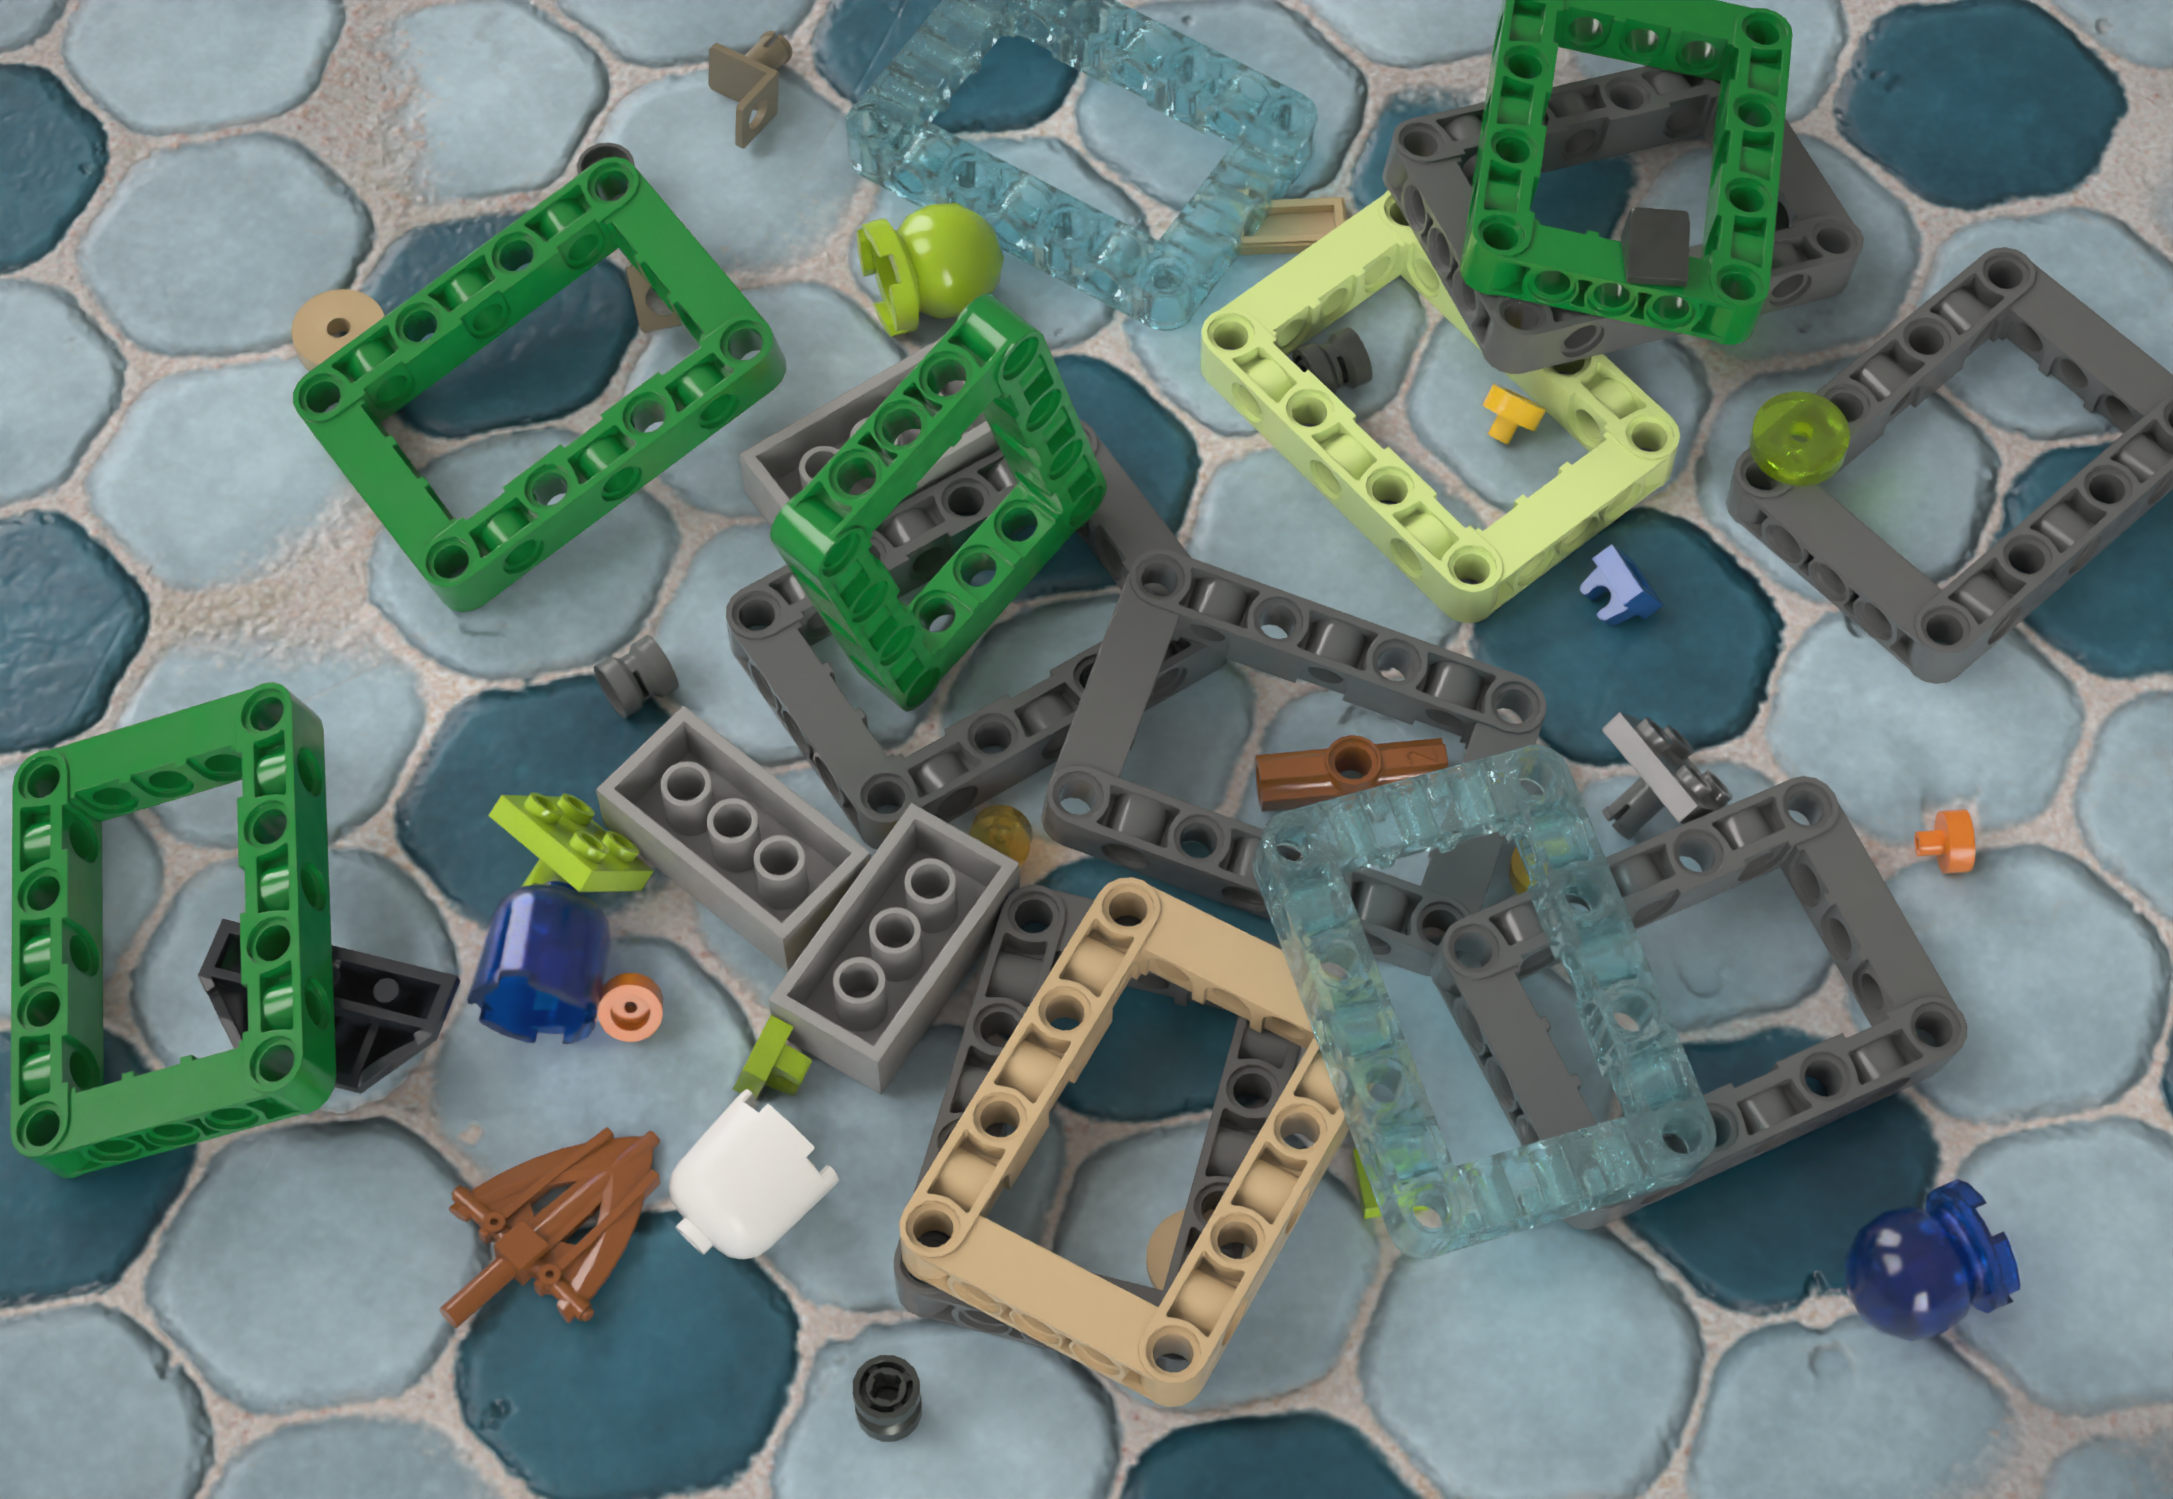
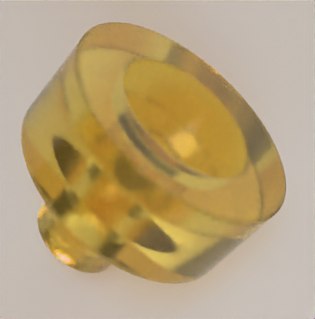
M994 805L981 810L973 819L968 834L1019 863V867L1027 859L1033 839L1032 827L1027 817L1019 810L1006 805Z

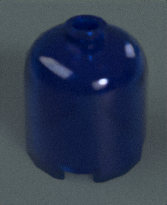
M559 881L523 886L503 897L490 919L467 998L468 1004L476 1003L481 1008L479 1021L501 1035L526 1043H535L538 1032L547 1034L564 1033L563 1044H573L588 1038L596 1026L611 946L609 922L604 912L594 901L579 893L573 886Z

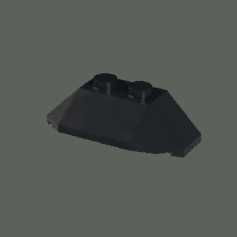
M222 919L199 971L198 978L235 1049L239 1047V1041L243 1040V1032L248 1031L247 988L241 984L240 923ZM332 945L336 1053L335 1087L361 1094L436 1041L461 982L459 977Z

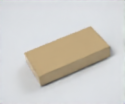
M1345 197L1230 201L1233 255L1301 253L1347 221Z

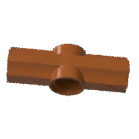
M1348 735L1337 739L1326 749L1255 756L1256 788L1261 812L1331 806L1341 813L1356 814L1367 810L1373 805L1374 801L1448 795L1449 792L1448 757L1446 745L1443 743L1442 738L1374 744L1371 740L1362 736ZM1350 770L1359 772L1364 777L1348 779L1340 773Z

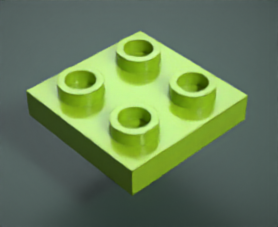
M534 792L529 796L501 795L488 815L539 858L521 888H518L515 892V898L519 903H524L527 898L530 899L525 908L539 916L549 917L551 915L554 905L568 884L579 892L641 891L654 870L637 857L640 851L632 841L617 832L604 830L592 820L595 815L592 808L570 794H562L561 797L543 796Z

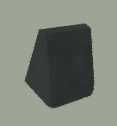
M1635 207L1629 211L1621 234L1626 283L1686 287L1688 282L1690 240L1688 212Z

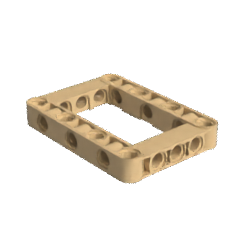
M1129 877L1118 878L1108 883L1097 895L903 1210L899 1221L903 1263L907 1270L917 1279L923 1280L1149 1398L1156 1404L1176 1407L1193 1401L1202 1391L1385 1067L1390 1053L1394 1030L1393 1012L1387 1002L1379 996L1368 993L1158 890L1143 880ZM1130 915L1137 917L1142 922L1135 926L1126 927L1117 924L1114 920L1120 916ZM1149 971L1192 992V999L1201 1004L1208 1000L1249 1020V1028L1259 1033L1265 1028L1307 1049L1159 1307L986 1218L1004 1187L1011 1190L1049 1127V1113L1068 1081L1075 1084L1112 1022L1113 1007L1131 977L1137 980L1140 974L1146 976ZM1066 1017L1080 1023L1078 1027L1064 1031L1050 1025L1052 1021ZM1350 1029H1363L1372 1034L1374 1038L1369 1041L1358 1042L1346 1036L1345 1032ZM1002 1122L1010 1124L1016 1129L1006 1137H994L984 1131L988 1126ZM1291 1134H1302L1313 1140L1314 1145L1304 1149L1290 1147L1283 1139ZM935 1230L944 1232L951 1237L945 1244L939 1247L924 1246L917 1241L922 1234ZM1230 1242H1239L1247 1245L1253 1253L1244 1259H1233L1223 1254L1220 1248ZM1175 1353L1183 1356L1190 1365L1180 1372L1171 1373L1162 1370L1155 1361L1164 1354Z

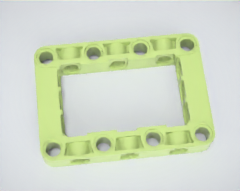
M1387 190L1380 198L1223 308L1212 313L1204 321L1201 330V373L1206 381L1444 614L1455 621L1475 623L1488 618L1491 613L1656 489L1663 486L1671 477L1680 439L1679 427L1665 410L1604 354L1523 374L1505 373L1537 404L1545 408L1546 412L1589 453L1573 465L1567 461L1559 467L1557 477L1527 498L1524 494L1514 501L1511 511L1484 531L1479 527L1475 530L1471 525L1465 528L1436 500L1437 493L1389 446L1383 449L1356 423V415L1309 369L1303 372L1287 357L1295 349L1400 275L1480 349L1392 194ZM1224 348H1233L1237 350H1226ZM1558 372L1569 373L1571 375L1560 374ZM1310 423L1316 426L1307 427L1301 424ZM1639 448L1651 449L1653 452L1643 451ZM1389 500L1397 504L1387 505L1379 501ZM1472 579L1476 580L1480 584L1470 585L1463 583L1460 580Z

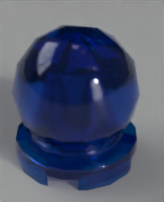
M1956 1179L1932 1190L1927 1194L1926 1210L1907 1206L1884 1211L1858 1230L1844 1258L1845 1291L1862 1320L1879 1333L1908 1341L1938 1337L1965 1318L1971 1304L1976 1309L1988 1314L2014 1302L2009 1295L2020 1290L2021 1283L2017 1262L2010 1242L2004 1231L1994 1236L1991 1235L1985 1221L1976 1210V1208L1987 1204V1202L1968 1182Z

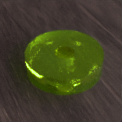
M1786 392L1772 397L1760 407L1754 418L1749 446L1756 464L1773 479L1795 486L1814 485L1832 477L1842 466L1850 442V429L1843 413L1829 400L1809 392ZM1800 435L1805 437L1808 441L1798 442L1794 440L1791 436Z

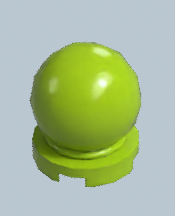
M958 203L926 205L907 215L897 230L893 229L886 218L862 224L863 228L857 230V249L863 277L875 274L883 301L872 303L882 327L891 337L916 331L920 312L938 319L958 317L975 298L982 294H992L1000 283L1004 256L995 228L978 213Z

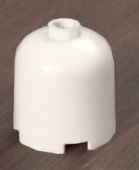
M748 1089L744 1090L678 1162L671 1173L669 1183L671 1201L683 1217L675 1228L703 1255L713 1246L731 1258L748 1259L760 1256L771 1248L839 1181L836 1172L831 1166L826 1165L818 1172L815 1165L807 1158L815 1147L771 1105L767 1104L759 1113L754 1110L756 1107V1097Z

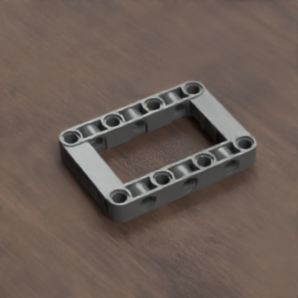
M1644 66L1554 86L1542 124L1547 126L1541 173L1701 136L1705 137L1713 150L1720 81ZM1485 102L1411 118L1401 122L1394 129L1382 175L1384 185L1392 194L1479 345L1485 360L1492 367L1509 374H1523L1681 335V333L1510 297L1486 295L1472 289L1461 276L1460 263ZM1786 118L1770 289L1760 315L1834 297L1842 293L1849 282L1864 243L1861 230L1853 223ZM1703 244L1689 247V256L1701 258Z
M1994 248L1979 257L1744 451L1737 459L1726 500L1728 513L1735 522L1746 528L1903 663L1914 676L1929 683H1947L1962 674L2173 489V374L2036 266L2027 255L2012 248ZM1998 338L2002 341L2007 338L2039 364L2038 370L2046 377L2052 374L2084 400L2083 407L2090 413L2096 410L2124 434L1942 590L1822 489L1817 482L1829 472L1836 475L1884 434L1885 427L1909 405L1916 408L1963 368L1965 359L1988 339L1995 342ZM1753 486L1763 487L1766 491L1758 490ZM2014 568L2022 569L2028 572L2029 574L2021 573L2015 570ZM1932 639L1943 640L1949 645H1940L1932 641Z
M1080 420L1106 480L1107 492L1098 510L1076 531L1121 591L1131 565L1139 555L1147 550L1158 548L1171 550L1191 558L1099 439L1094 429L1086 422ZM1001 449L898 504L872 532L873 536L870 539L872 546L868 550L886 566L900 590L896 596L897 598L929 582L1017 486V482ZM962 512L975 513V515L969 517L959 516L957 514ZM1025 525V526H1022V527L1018 528V529L1013 533V535H1015L1016 533H1018V532H1020V531L1026 529L1027 527H1029V526H1031V525ZM787 565L739 590L731 597L726 607L729 641L734 657L750 677L857 830L862 840L871 848L877 850L911 803L949 823L1055 763L1060 755L1102 644L1101 641L1051 669L1050 677L1013 698L1007 694L944 729L945 736L904 758L902 753L896 757L893 753L889 756L886 755L869 731L867 716L861 708L854 710L837 686L835 673L828 662L822 665L810 648V646L832 635V632ZM1150 583L1143 586L1147 592L1154 596L1161 597L1171 594L1161 584ZM757 624H765L769 626L766 629L760 631H752L749 629L751 626ZM1180 636L1179 641L1172 639L1163 659L1152 696H1149L1144 712L1217 671L1226 663L1227 659L1225 657L1227 653ZM988 746L1005 748L1003 752L997 754H988L981 751ZM884 805H894L900 808L891 814L875 812L878 807Z
M1159 548L1147 550L1135 559L1129 570L1048 783L1041 821L1049 837L1065 847L1420 975L1431 976V959L1439 945L1428 941L1422 929L1435 927L1446 933L1449 926L1459 919L1481 911L1546 715L1547 703L1543 692L1537 684L1526 677L1174 551ZM1150 583L1161 584L1171 594L1161 597L1154 596L1147 592L1143 586ZM1265 625L1278 626L1284 630L1288 637L1281 639L1272 638L1266 635L1261 627ZM1180 636L1224 651L1227 653L1226 659L1293 683H1296L1297 678L1344 694L1342 700L1411 725L1416 720L1461 736L1460 742L1465 744L1464 748L1467 751L1446 801L1449 804L1437 836L1428 854L1430 861L1421 885L1413 884L1120 778L1129 750L1133 747L1149 696H1152L1168 645L1172 642V639L1179 641ZM1393 667L1401 672L1405 680H1389L1382 675L1379 668ZM1504 708L1514 711L1519 715L1522 723L1514 724L1505 721L1498 714L1497 709ZM1068 798H1077L1084 801L1089 806L1090 811L1081 815L1071 814L1062 807L1060 802ZM1186 841L1200 842L1206 846L1210 855L1204 858L1191 857L1181 848V844ZM1306 884L1319 885L1327 891L1330 900L1324 902L1313 901L1304 894L1301 886ZM1464 951L1455 952L1458 960H1460Z
M1807 776L1789 779L1459 919L1449 926L1431 959L1430 965L1433 983L1438 988L1549 1195L1555 1211L1564 1222L1575 1228L1586 1230L1608 1224L1934 1076L1956 1055L1967 1038V1023L1963 1013L1952 999L1838 803L1835 793L1824 782ZM1788 810L1803 814L1810 825H1803L1795 821ZM1685 856L1695 860L1700 865L1702 872L1689 870L1681 863L1679 857ZM1781 868L1871 1027L1848 1038L1843 1033L1776 1062L1767 1074L1734 1088L1732 1083H1729L1664 1112L1655 1124L1622 1139L1618 1133L1612 1136L1608 1131L1602 1133L1579 1092L1583 1085L1577 1073L1570 1075L1548 1035L1551 1029L1550 1023L1546 1016L1539 1018L1519 980ZM1576 903L1586 907L1593 919H1580L1571 912L1568 904ZM1455 952H1470L1480 961L1481 967L1470 968L1461 964L1456 958ZM1915 1028L1929 1032L1935 1039L1937 1047L1929 1046L1922 1042L1917 1036ZM1805 1077L1815 1078L1825 1086L1828 1097L1819 1096L1812 1092L1806 1084ZM1692 1127H1702L1710 1131L1716 1139L1717 1147H1708L1700 1143L1694 1136ZM1586 1177L1598 1182L1603 1188L1605 1198L1597 1199L1585 1194L1580 1188L1578 1178Z
M1028 885L1018 888L1006 899L1000 913L914 1193L1004 1046H992L985 1040L997 1033L1012 1035L1093 904L1094 899L1052 890L1040 885ZM1130 915L1120 916L1114 920L1117 924L1126 927L1135 926L1142 922L1137 917ZM1030 922H1040L1048 927L1039 933H1028L1021 929L1024 924ZM1262 940L1314 966L1312 959L1303 950L1292 945H1282ZM1150 971L1146 976L1140 974L1137 980L1131 977L1126 985L1127 987L1173 997L1174 1004L1187 1007L1188 1001L1201 1004L1192 999V992ZM1206 1000L1205 1003L1202 1004V1005H1206V1006H1210V1007H1214V1008H1218V1009H1222V1010L1229 1011V1010L1224 1009V1008H1222V1007H1220V1006H1218V1005H1216V1004H1214V1003H1212V1002H1210V1001H1208V1000ZM1236 1015L1238 1020L1163 1290L1095 1274L1157 1307L1160 1306L1207 1224L1203 1219V1214L1207 1210H1215L1298 1064L1301 1046L1265 1028L1259 1033L1249 1028L1250 1021L1239 1015ZM1249 1094L1257 1095L1267 1103L1263 1107L1249 1109L1241 1106L1236 1100L1241 1096ZM994 1123L984 1131L994 1137H1006L1007 1123ZM935 1230L922 1234L917 1241L924 1246L939 1247L945 1244L951 1237L944 1232ZM899 1239L893 1266L895 1285L899 1301L908 1312L918 1317L929 1318L1055 1350L931 1284L920 1283L914 1280L912 1274L907 1270L902 1261L901 1240ZM1230 1242L1223 1245L1220 1250L1227 1257L1244 1259L1248 1246L1239 1242ZM1175 1353L1164 1354L1155 1361L1158 1367L1171 1373L1180 1372L1190 1365L1188 1360Z

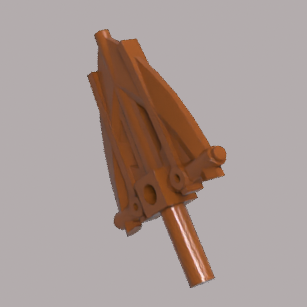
M606 1127L586 1143L561 1148L532 1158L496 1175L472 1191L468 1187L457 1186L451 1193L453 1196L452 1200L455 1203L449 1207V1211L462 1221L468 1222L473 1219L481 1227L478 1230L480 1240L486 1245L490 1242L495 1243L493 1246L496 1259L439 1308L445 1320L454 1328H458L513 1278L524 1286L533 1277L536 1279L534 1282L535 1292L540 1297H543L545 1294L553 1295L558 1300L556 1304L558 1311L568 1324L575 1317L579 1321L584 1320L587 1322L595 1313L590 1301L609 1278L623 1255L638 1223L645 1199L660 1184V1175L652 1169L653 1149L660 1143L659 1137L649 1130L643 1136L614 1138V1133ZM571 1186L534 1216L532 1206L554 1188ZM600 1209L597 1225L576 1245L565 1243L572 1234Z

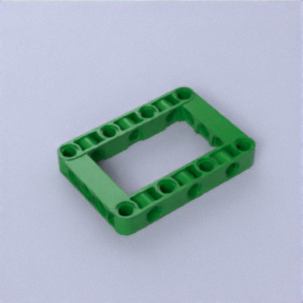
M1502 0L1497 19L1460 263L1461 276L1465 283L1475 291L1486 295L1510 297L1705 338L1725 345H1736L1750 338L1770 289L1793 37L1791 25L1786 18L1766 8H1751L1718 0ZM1558 47L1720 81L1701 258L1689 256L1688 282L1686 287L1626 283L1621 241L1599 237V232L1590 230L1583 234L1540 225V220L1534 219L1535 212L1530 210L1541 174L1547 126L1542 124L1552 94Z
M609 157L592 164L305 374L294 389L293 405L316 439L440 600L452 610L467 612L485 605L773 391L784 378L786 359L769 324L636 167L626 159ZM624 194L621 198L611 201L614 197ZM619 248L695 339L700 348L665 374L661 375L658 371L600 414L602 420L565 448L562 444L558 445L502 487L505 491L469 519L465 520L462 516L457 520L448 511L424 476H421L392 435H389L384 429L381 422ZM530 263L526 268L516 271L520 266ZM434 333L429 339L421 341L425 336ZM760 350L755 357L741 360L747 353ZM338 403L332 410L324 413L329 406ZM656 422H663L658 429L652 432H645L650 425ZM566 493L559 502L547 505L553 497ZM467 566L461 575L450 578L456 569Z
M987 293L975 298L965 307L947 333L806 487L783 506L772 524L770 538L857 672L902 710L908 712L922 705L931 696L941 679L1069 537L1094 515L1105 498L1107 483L1043 334L991 293ZM956 380L965 381L962 389L950 396H939L941 389L949 382ZM983 412L1017 482V486L907 606L896 597L900 590L884 563L868 550L872 546L870 541L873 536L872 532L906 495L910 496L918 487L917 483L951 446L954 447L962 439L961 435ZM910 429L921 430L917 438L911 443L894 445L897 437L904 431ZM876 478L873 486L865 493L859 495L849 494L853 485L859 480ZM1025 525L1037 527L1034 534L1027 540H1011L1013 533L1018 528ZM984 570L996 571L992 581L980 587L970 585L973 577ZM943 615L955 616L953 623L946 630L941 632L929 631L933 621Z
M269 682L64 746L39 751L29 756L18 768L12 786L10 1134L12 1144L16 1150L62 1178H76L85 1173L297 1115L309 1114L318 1110L330 1098L336 1081L324 728L320 717L286 687L275 682ZM242 780L243 796L237 798L239 868L245 871L246 912L240 913L241 984L247 988L248 1031L243 1032V1040L239 1041L238 1048L199 1059L191 1054L181 1057L180 1064L142 1075L134 1071L122 1074V1080L104 1085L102 821Z

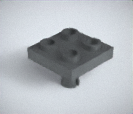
M1619 712L1601 729L1641 776L1610 806L1602 810L1607 821H1612L1613 819L1616 821L1612 824V827L1624 838L1631 840L1635 833L1665 806L1679 823L1686 824L1728 806L1727 803L1733 798L1728 788L1713 773L1707 770L1702 774L1688 758L1694 753V749L1684 736L1671 725L1662 728L1649 717L1640 720Z

